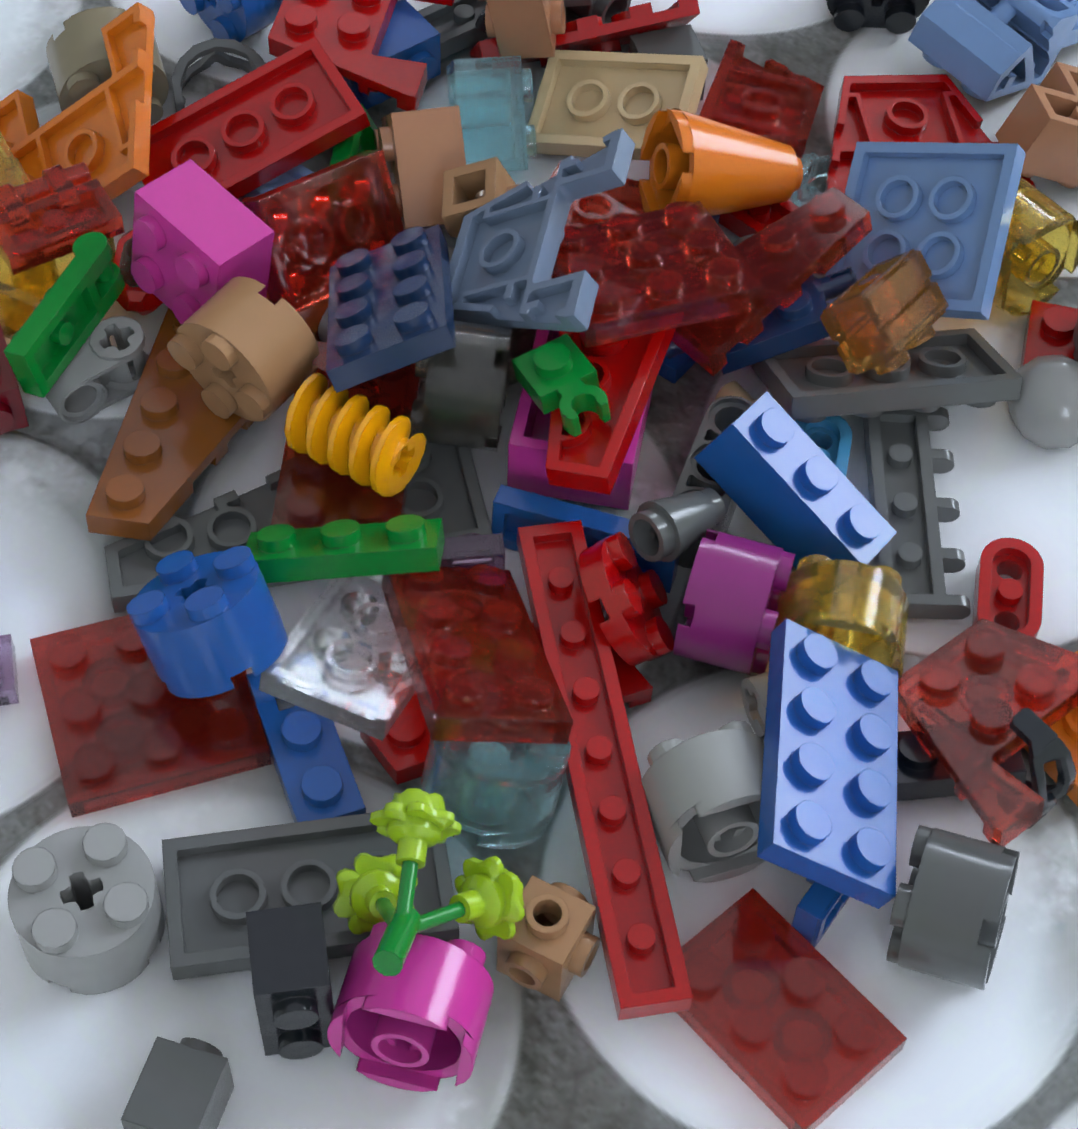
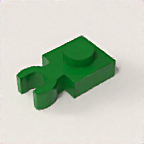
M567 333L512 359L516 379L544 415L557 408L560 409L562 424L568 434L574 437L582 434L578 414L585 411L597 413L604 423L611 420L608 398L599 386L597 370Z

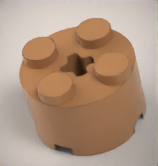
M242 276L230 279L181 324L176 331V335L168 342L167 347L173 359L180 366L189 370L204 389L201 392L202 400L215 415L228 419L234 413L244 419L261 422L268 419L300 388L308 377L316 372L318 366H314L312 361L319 355V348L312 331L293 306L283 298L274 305L259 294L266 285L255 279Z

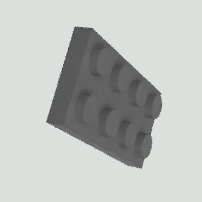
M975 328L818 340L751 365L775 400L793 420L805 423L821 422L829 416L852 414L858 417L874 418L886 411L909 409L915 412L931 413L939 410L940 407L954 405L987 408L1000 401L1020 400L1023 377Z
M371 813L162 840L170 969L173 980L251 970L246 912L321 902L328 959L352 956L358 943L369 937L371 931L360 935L353 934L348 928V918L338 917L334 913L333 904L339 893L336 881L337 872L344 868L354 869V859L359 853L366 852L376 857L396 854L398 844L376 831L377 826L369 822ZM446 841L445 843L429 847L427 849L425 867L418 869V884L415 888L413 905L420 915L449 905L450 899L454 896ZM452 920L419 934L428 935L447 942L459 939V924L457 921Z

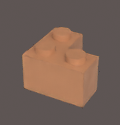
M1056 61L1040 85L1031 83L995 134L999 143H1018L1025 151L1026 155L1021 176L1026 178L1037 176L1057 181L1062 186L1070 189L1078 187V67Z
M459 105L395 112L381 118L382 127L374 129V145L377 162H387L388 174L393 173L394 184L385 185L389 218H399L400 229L435 226L437 224L444 225V221L441 218L443 173L446 170L466 165Z

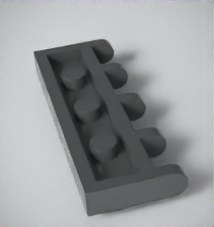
M943 407L931 413L915 412L909 409L886 411L874 418L863 417L870 504L897 532L874 557L879 617L960 620L971 614L969 598L963 595L946 594L944 573L959 572L965 568L966 564L965 555L962 550L957 548H941L939 522H952L960 516L958 501L953 498L936 497L934 473L943 474L950 472L954 468L953 453L947 449H931L929 431H941L949 426V413Z

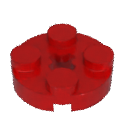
M619 531L584 549L579 555L582 585L589 604L601 599L609 619L599 623V626L615 652L627 664L632 666L645 661L655 660L672 652L674 639L659 607L668 602L665 588L653 569L642 572L628 538Z

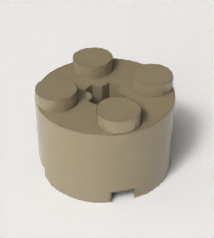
M97 7L78 12L63 22L65 30L55 41L53 34L47 42L46 54L61 111L67 109L112 76L101 28L122 14L125 9ZM155 36L151 125L162 118V106L167 99L169 91L168 80Z

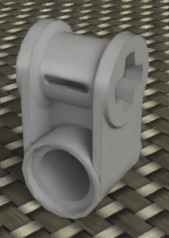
M114 316L103 320L97 325L46 395V398L64 422L75 424L87 421L101 410L134 394L149 357L143 351L145 335L141 325L136 320L126 316ZM111 335H114L117 347L111 345L109 339ZM128 364L134 366L136 372L134 377L131 376Z

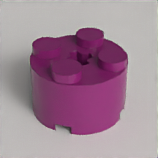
M707 529L705 538L702 537L687 584L683 604H686L684 617H687L685 625L678 623L673 654L751 675L752 672L757 674L765 673L770 658L771 632L776 628L777 620L781 618L795 554L786 552L781 547Z

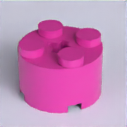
M379 922L373 925L370 936L358 943L352 953L328 1026L327 1038L331 1048L340 1057L343 1046H345L350 1052L359 1057L356 1071L374 1081L395 1088L419 1092L437 1091L440 1079L456 1075L455 1086L466 1082L474 1068L494 994L492 978L484 967L486 953L481 947L467 940L453 939L446 942L418 933L401 972L396 976H384L374 968L372 960L387 924L386 922Z

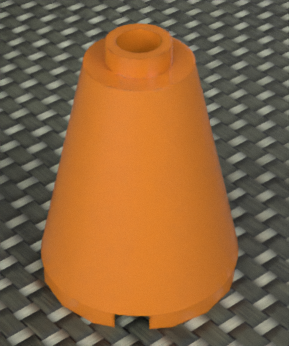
M677 108L657 111L646 128L641 146L640 160L650 161L649 179H639V188L643 209L649 220L654 223L671 225L786 202L791 198L794 191H797L801 186L803 179L802 161L796 156L794 149L790 145Z

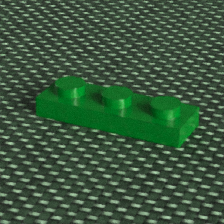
M406 514L391 518L387 522L359 524L351 519L331 521L322 527L295 529L288 524H274L266 526L258 532H251L246 546L251 549L266 583L440 571L445 537L442 518L424 519L419 515Z

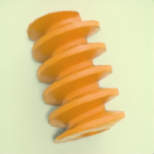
M320 373L312 374L297 390L289 405L284 426L287 444L292 450L299 454H308L316 463L329 465L332 470L340 475H350L357 484L371 486L382 497H392L398 494L411 481L420 465L427 441L424 433H417L409 439L411 421L408 417L404 415L397 416L390 422V411L386 406L376 405L369 411V400L366 396L357 394L349 399V391L347 389L336 393L333 385L328 388V380Z

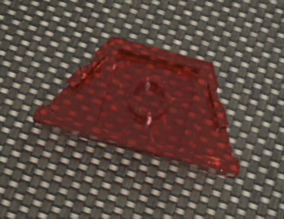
M730 39L699 116L790 145L794 149L796 156L803 158L820 107L824 86L806 76L791 72L788 67L771 58L765 61V65L762 67L743 57L745 44Z

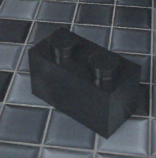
M321 902L246 912L253 995L265 1056L279 1054L286 1059H305L315 1056L323 1048L331 1047L327 1038V1031L334 1011Z

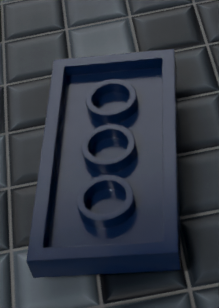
M439 224L425 230L419 226L408 228L394 236L391 243L371 251L365 248L350 251L340 257L334 266L330 267L326 373L336 393L456 347L448 244Z

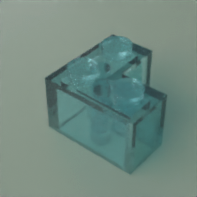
M521 55L452 60L446 67L449 106L459 105L466 165L497 156L507 172L528 170V159L536 158L537 155L534 125H525L524 105H527V102L533 101L531 69L521 67Z

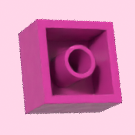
M189 159L135 191L131 274L143 291L149 294L153 293L173 311L180 324H183L234 277H248L266 285L259 292L260 295L266 298L274 230L193 160Z

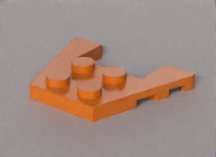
M139 2L101 28L112 76L41 127L39 126L33 97L17 89L0 101V138L3 141L0 147L7 158L15 161L23 172L24 176L21 180L49 223L64 231H68L149 176L155 16L151 9Z

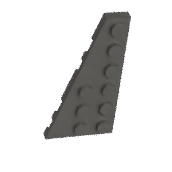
M456 393L438 400L437 409L415 419H411L408 414L404 415L411 421L409 439L417 433H424L427 441L420 465L411 481L401 492L392 497H382L371 486H361L350 475H340L332 470L329 465L318 464L308 457L265 476L266 484L238 496L236 491L233 490L214 498V507L185 520L175 516L171 517L151 541L123 538L105 546L109 588L114 613L127 611V604L136 597L147 583L158 576L155 567L164 557L182 550L191 551L196 557L207 553L225 551L235 546H246L251 532H258L260 529L274 524H288L295 529L322 527L331 521L340 519H351L359 524L387 522L396 516L414 514L424 519L442 518L445 537L442 559L493 551V534ZM306 581L278 582L266 584L269 588Z

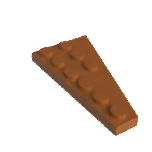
M269 277L266 299L275 305L283 298L293 306L312 331L319 348L323 341L319 339L318 327L323 314L328 308L329 285ZM170 308L167 309L87 510L86 520L88 532L151 541L193 493V482L209 464L216 466L229 452L228 442L240 428L248 430L255 422L244 419L234 413L228 419L220 418L205 405L201 397V392L204 389L190 371L180 366L168 351L167 344L176 335V331L181 325Z

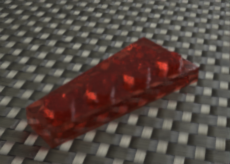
M832 187L776 222L767 225L761 231L731 249L720 253L714 259L681 279L670 283L659 292L681 295L683 312L671 341L714 376L727 364L726 353L738 342L748 345L764 330L762 320L779 305L786 308L792 305L803 294L801 284L812 274H825L872 231L870 212L835 187Z

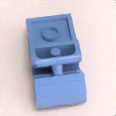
M935 0L921 14L908 41L923 52L922 55L928 63L937 68L945 69L959 80L962 89L968 95L987 102L1029 88L1031 83L1036 85L1042 83L1060 50L1078 43V0Z

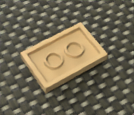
M555 50V57L548 58L523 142L531 154L590 157L607 147L603 143L604 136L623 128L635 143L631 160H640L641 146L646 128L657 111L677 108L696 114L709 68L703 56Z

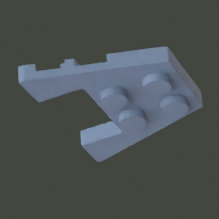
M623 128L604 136L603 143L607 147L580 161L578 158L574 159L571 155L562 160L557 175L533 188L528 181H525L464 216L450 261L454 323L567 332H583L588 330L599 288L598 283L586 270L553 279L552 273L560 244L565 235L564 228L572 202L624 186L626 183L635 143Z

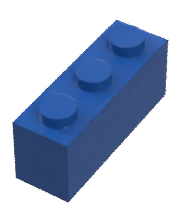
M767 391L694 457L774 546L784 548V551L795 554L793 566L822 598L865 568L897 533Z

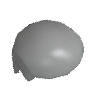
M1062 354L1037 356L1017 370L1023 377L1020 400L1007 401L1011 418L1022 436L1044 449L1071 448L1078 443V361Z

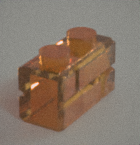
M912 249L874 265L822 311L820 319L831 340L839 342L840 345L837 351L849 373L857 375L875 368L878 375L891 372L910 360L911 357L907 350L925 343L936 334L932 325L946 312L945 310L949 305L937 282H930L929 278L932 276V272L921 251Z

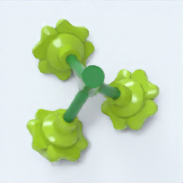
M407 788L402 793H394L392 802L386 803L382 810L371 812L369 822L377 826L376 831L379 834L389 837L398 844L397 853L383 857L372 856L366 852L359 853L354 859V869L344 868L338 871L336 881L339 893L333 904V911L338 917L348 918V928L356 935L370 932L373 925L379 922H386L387 927L372 960L374 968L384 976H396L399 974L416 935L452 920L461 924H474L478 937L484 941L493 936L504 940L514 937L516 933L515 922L523 920L525 916L523 884L517 875L504 868L501 859L497 856L488 857L484 861L475 857L465 859L463 863L464 874L457 876L454 881L458 894L452 896L449 905L422 915L414 908L415 888L418 884L417 872L418 869L425 867L427 849L436 844L445 843L448 837L459 835L462 830V825L455 820V814L446 810L441 794H429L418 788Z

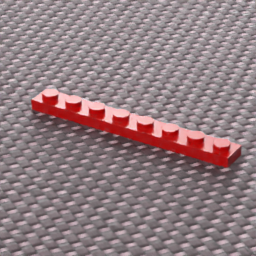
M578 520L518 527V552L593 905L596 906L595 914L618 1021L690 1010L693 995L645 790L641 782V773L611 645L599 626V623L605 621L600 599L589 604L581 581L579 555L584 549L588 548L582 522Z

